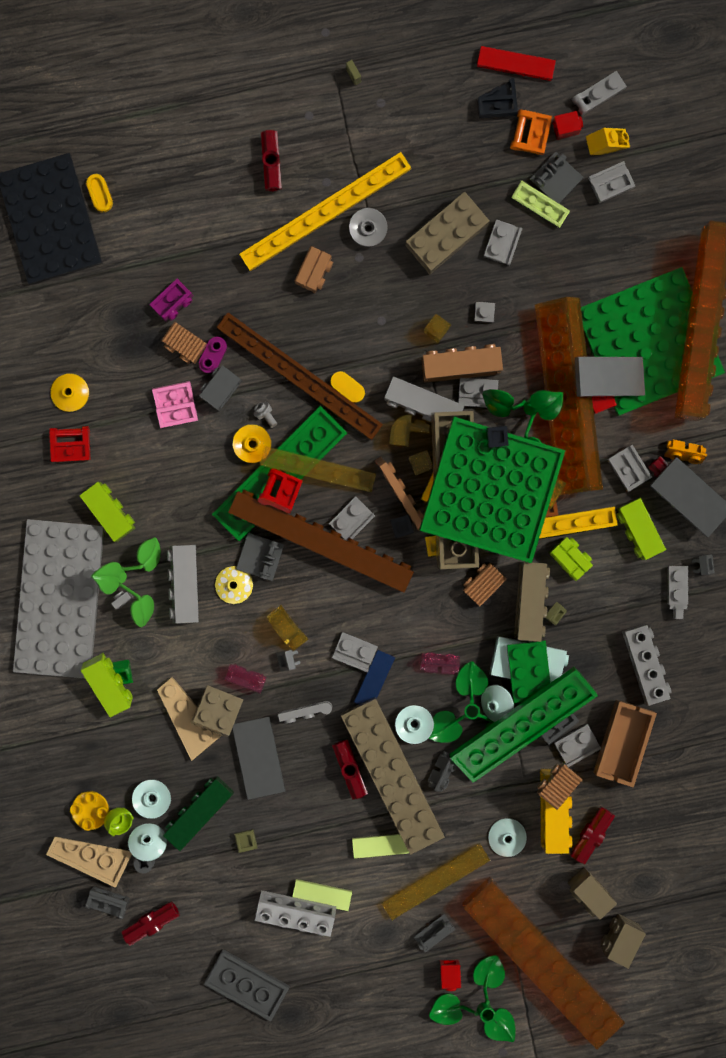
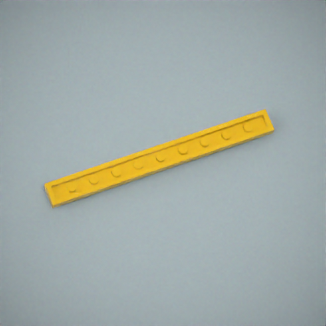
M401 152L239 255L249 271H252L410 171V165Z
M615 507L545 517L539 538L618 526ZM436 535L425 537L428 556L436 555Z

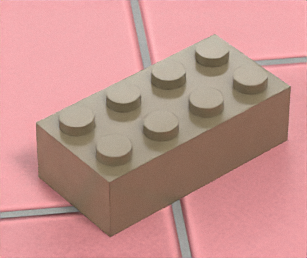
M464 192L406 241L405 246L425 270L432 274L485 229L490 220L467 193Z
M519 562L514 638L517 640L541 642L542 637H545L546 627L543 626V618L547 616V607L544 606V600L548 598L549 591L548 587L545 586L546 579L550 577V568H547L545 563Z

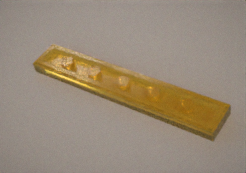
M264 446L260 461L262 466L372 492L376 473L267 446Z
M479 843L383 901L382 905L391 920L486 864L490 859Z

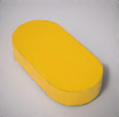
M99 174L89 176L86 186L94 207L100 212L109 211L113 206V200L105 179Z
M340 371L334 373L331 377L332 387L353 403L363 400L365 396L363 386L348 374Z

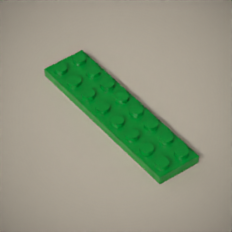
M320 406L212 515L240 542L256 525L228 513L237 492H242L243 489L254 494L253 498L258 500L268 480V472L272 468L302 480L343 439L347 432ZM275 481L270 496H276L281 481Z
M574 666L450 753V759L474 783L598 696L597 692Z

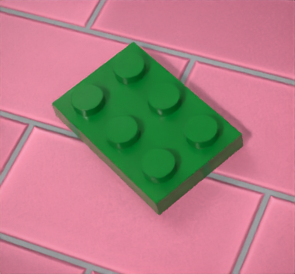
M546 640L507 644L513 702H524L551 683Z

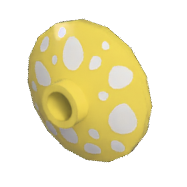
M237 566L225 568L216 577V592L220 599L226 603H242L252 593V577L249 573L237 570ZM233 581L237 583L235 589L230 587V583Z

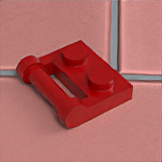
M89 426L58 430L57 428H50L51 462L91 460ZM82 436L83 441L57 442V437Z
M272 468L268 472V480L263 493L258 497V502L290 514L303 480ZM276 480H279L281 484L275 497H272L270 494Z

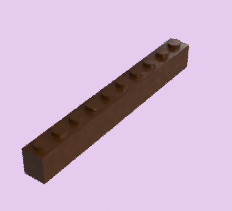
M243 489L242 492H237L228 513L405 593L414 571L410 570V565L402 561L400 564L393 562V557L384 553L383 556L375 554L376 550L367 545L364 549L358 546L359 542L354 539L348 538V540L340 538L342 534L332 529L329 533L323 530L324 526L317 522H313V524L305 522L307 518L297 513L294 517L270 505H262L257 499L253 498L254 494Z

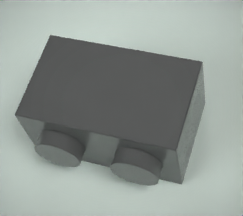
M223 365L221 368L217 367L211 375L213 377L209 384L206 382L199 391L201 392L199 396L218 411L222 409L242 383L239 377Z

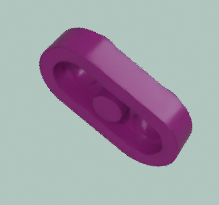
M213 337L209 340L199 360V367L204 373L212 374L219 367L227 351V344L224 339ZM215 343L220 344V348L217 350L213 347ZM207 360L212 361V365L209 367L205 366Z

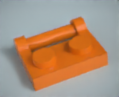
M518 110L517 127L510 148L517 151L521 150L544 155L552 116L527 110ZM526 119H531L527 143H522Z

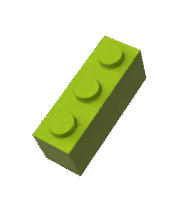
M97 482L82 493L80 497L112 540L118 542L135 529L133 525L135 521L129 514L125 515L122 511L123 505L117 498L113 499L110 495L112 491L108 485Z
M641 498L617 508V518L621 524L624 523L627 529L625 534L629 541H633L635 545L633 549L638 558L641 557L642 560H647L666 550Z
M104 653L82 664V674L109 717L131 707L132 694L129 689H125L120 674H116L113 670V663L110 658H106Z

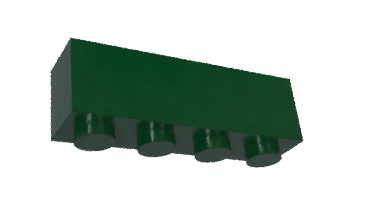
M218 776L214 780L210 778L204 785L206 789L201 794L197 792L190 800L193 803L188 808L184 806L177 814L179 818L175 822L171 820L164 828L166 832L163 836L179 851L188 844L233 795L234 791Z

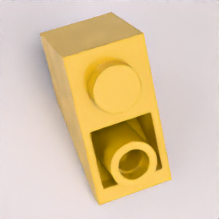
M602 128L586 136L590 155H603L630 148L626 129Z

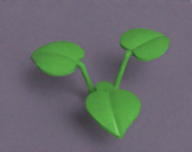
M155 537L144 541L138 548L137 561L140 565L121 567L117 562H110L91 575L103 593L112 594L118 587H121L137 598L132 603L130 611L134 623L139 627L145 626L154 611V601L149 595L140 597V595L122 583L127 578L125 571L142 569L144 567L145 571L150 572L157 566L161 550L160 544Z

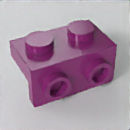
M177 278L149 305L166 322L168 320L172 321L178 316V311L182 307L186 308L193 301L191 298L194 295Z

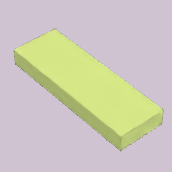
M524 181L520 182L511 197L559 228L570 212L569 209Z
M400 834L352 838L354 858L409 853Z
M296 879L293 897L337 906L336 909L345 911L349 910L352 896L351 890Z

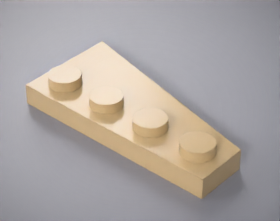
M173 677L157 689L191 761L222 736L191 723L197 705Z
M54 837L46 854L115 888L132 856L128 850L61 837Z

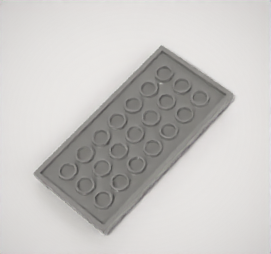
M27 519L13 672L85 678L81 672V667L84 662L93 658L99 587L91 575L101 568L104 539L103 526Z

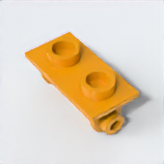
M674 439L672 441L668 440V450L664 457L672 460L677 457L691 464H702L707 457V454H705L706 448H703V445L689 443L688 449H686L685 442Z

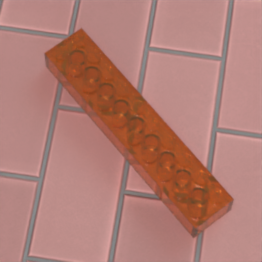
M709 221L701 229L674 416L676 419L700 421L705 419L706 415L708 416L710 413L708 399L713 392L711 379L715 376L716 372L714 358L718 356L719 346H716L717 338L721 336L722 328L719 327V323L724 315L722 302L726 298V223Z
M563 297L535 304L545 391L563 392L561 411L555 419L549 420L552 446L566 450L556 481L558 495L603 490L592 397H577L575 357H587L580 298Z
M491 877L462 902L464 909L597 1050L625 1024L621 1015Z

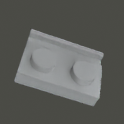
M624 161L588 178L599 203L635 188L634 181Z
M496 219L484 257L510 266L522 228Z
M460 378L458 403L466 407L487 408L482 395L483 391L489 389L498 390L499 380Z
M633 445L607 459L627 492L652 478Z
M355 496L329 524L338 533L342 534L341 536L345 540H348V538L353 539L375 515Z
M342 632L332 658L368 672L378 646Z
M588 724L554 741L567 767L601 749Z

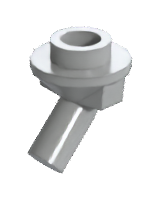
M268 402L258 403L254 408V416L259 420L265 418L271 428L277 425V422L270 413L272 411Z

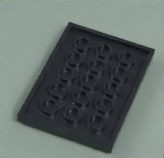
M70 153L0 173V189L29 285L103 264Z

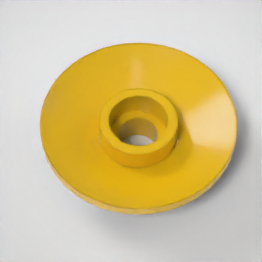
M76 374L61 375L54 381L51 387L53 403L59 409L66 412H74L81 409L89 397L87 383ZM67 389H71L72 393L70 395L65 394Z
M246 425L236 432L233 439V449L241 460L248 463H257L269 454L271 439L264 428L258 425ZM251 441L256 442V446L254 448H251L249 446V443Z

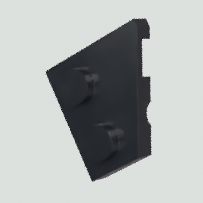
M514 78L509 79L508 83L501 87L497 86L491 92L478 97L479 119L517 116L518 108Z

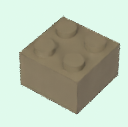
M207 685L204 688L191 723L228 737L243 699Z
M585 867L568 882L571 887L569 891L572 893V896L579 903L583 901L582 905L592 917L596 915L601 920L617 905L610 893Z
M618 914L610 923L609 928L611 929L608 935H604L602 938L601 948L608 959L629 969L646 933L638 923Z

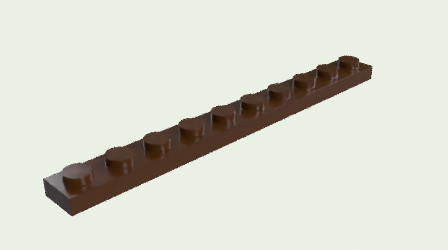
M227 313L217 326L218 330L370 440H373L383 426L374 417L230 313Z

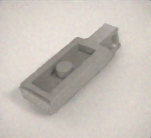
M688 566L667 567V604H669V609H673V619H683L684 609H687Z

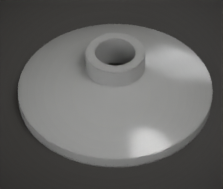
M364 208L352 216L349 231L355 242L362 246L370 247L379 244L385 238L388 226L381 212L373 208ZM371 226L372 230L370 232H366L365 227Z

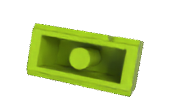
M564 537L548 553L574 581H577L593 566L590 562L592 558L585 551L583 553L580 552L577 548L579 544L572 537L570 539Z

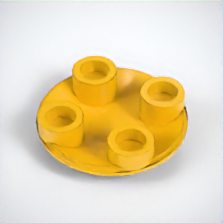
M87 791L75 798L70 812L75 823L84 830L89 831L97 829L104 824V819L109 813V805L101 794Z

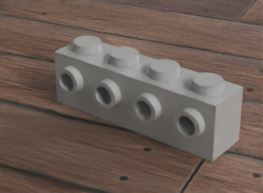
M396 377L392 378L384 398L387 401V405L393 408L398 406L405 408L404 412L414 416L416 413L422 415V419L430 423L431 413L457 412L464 409V405Z
M196 545L170 546V550H167V561H170L171 569H168V581H171L168 596L169 600H172V608H169V617L173 619V623L199 622Z
M642 624L623 630V637L644 703L650 706L671 699L669 695L671 693L670 685L668 682L665 683L663 676L666 675L664 666L659 664L657 658L660 656L659 650L652 642L654 635L651 627L648 628L647 625Z
M261 890L255 921L331 937L337 906Z

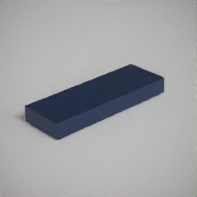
M379 649L377 650L356 696L355 703L361 704L374 697L377 699L394 662V656Z

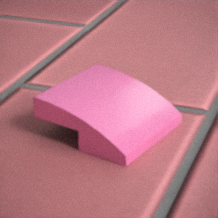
M190 381L152 389L160 428L198 421Z

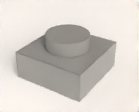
M476 302L474 322L494 323L495 303Z
M121 591L113 597L115 601L111 604L115 609H119L134 598V596L129 592L124 593Z

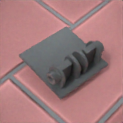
M555 152L530 180L549 198L560 203L584 177L566 161L567 158L563 153L559 155Z
M248 533L236 569L273 581L284 544Z

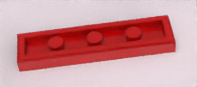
M481 46L477 67L552 81L556 60Z

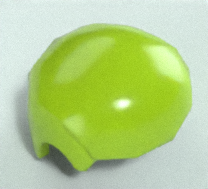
M114 808L109 811L104 819L105 829L112 836L121 835L132 826L134 817L125 808Z

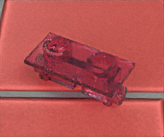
M433 652L422 653L420 670L437 673L438 667H442L441 673L455 675V673H459L460 656L453 654L439 655Z
M230 664L225 681L261 694L267 677L254 671L248 672L246 668L237 664Z

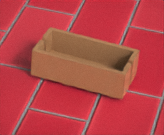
M495 344L485 345L482 349H476V346L466 347L463 351H457L456 348L447 349L444 353L427 351L421 360L424 383L500 375L503 371L501 347H496Z
M616 699L593 773L596 776L634 787L657 713Z

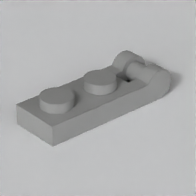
M615 71L582 93L577 94L571 100L574 105L578 106V111L583 116L625 90L627 86L618 72ZM585 98H587L589 104L587 105L583 101Z
M323 701L279 712V722L284 721L285 724L296 721L295 718L302 716L303 719L312 718L314 713L318 712L329 714L332 710V704L329 701Z

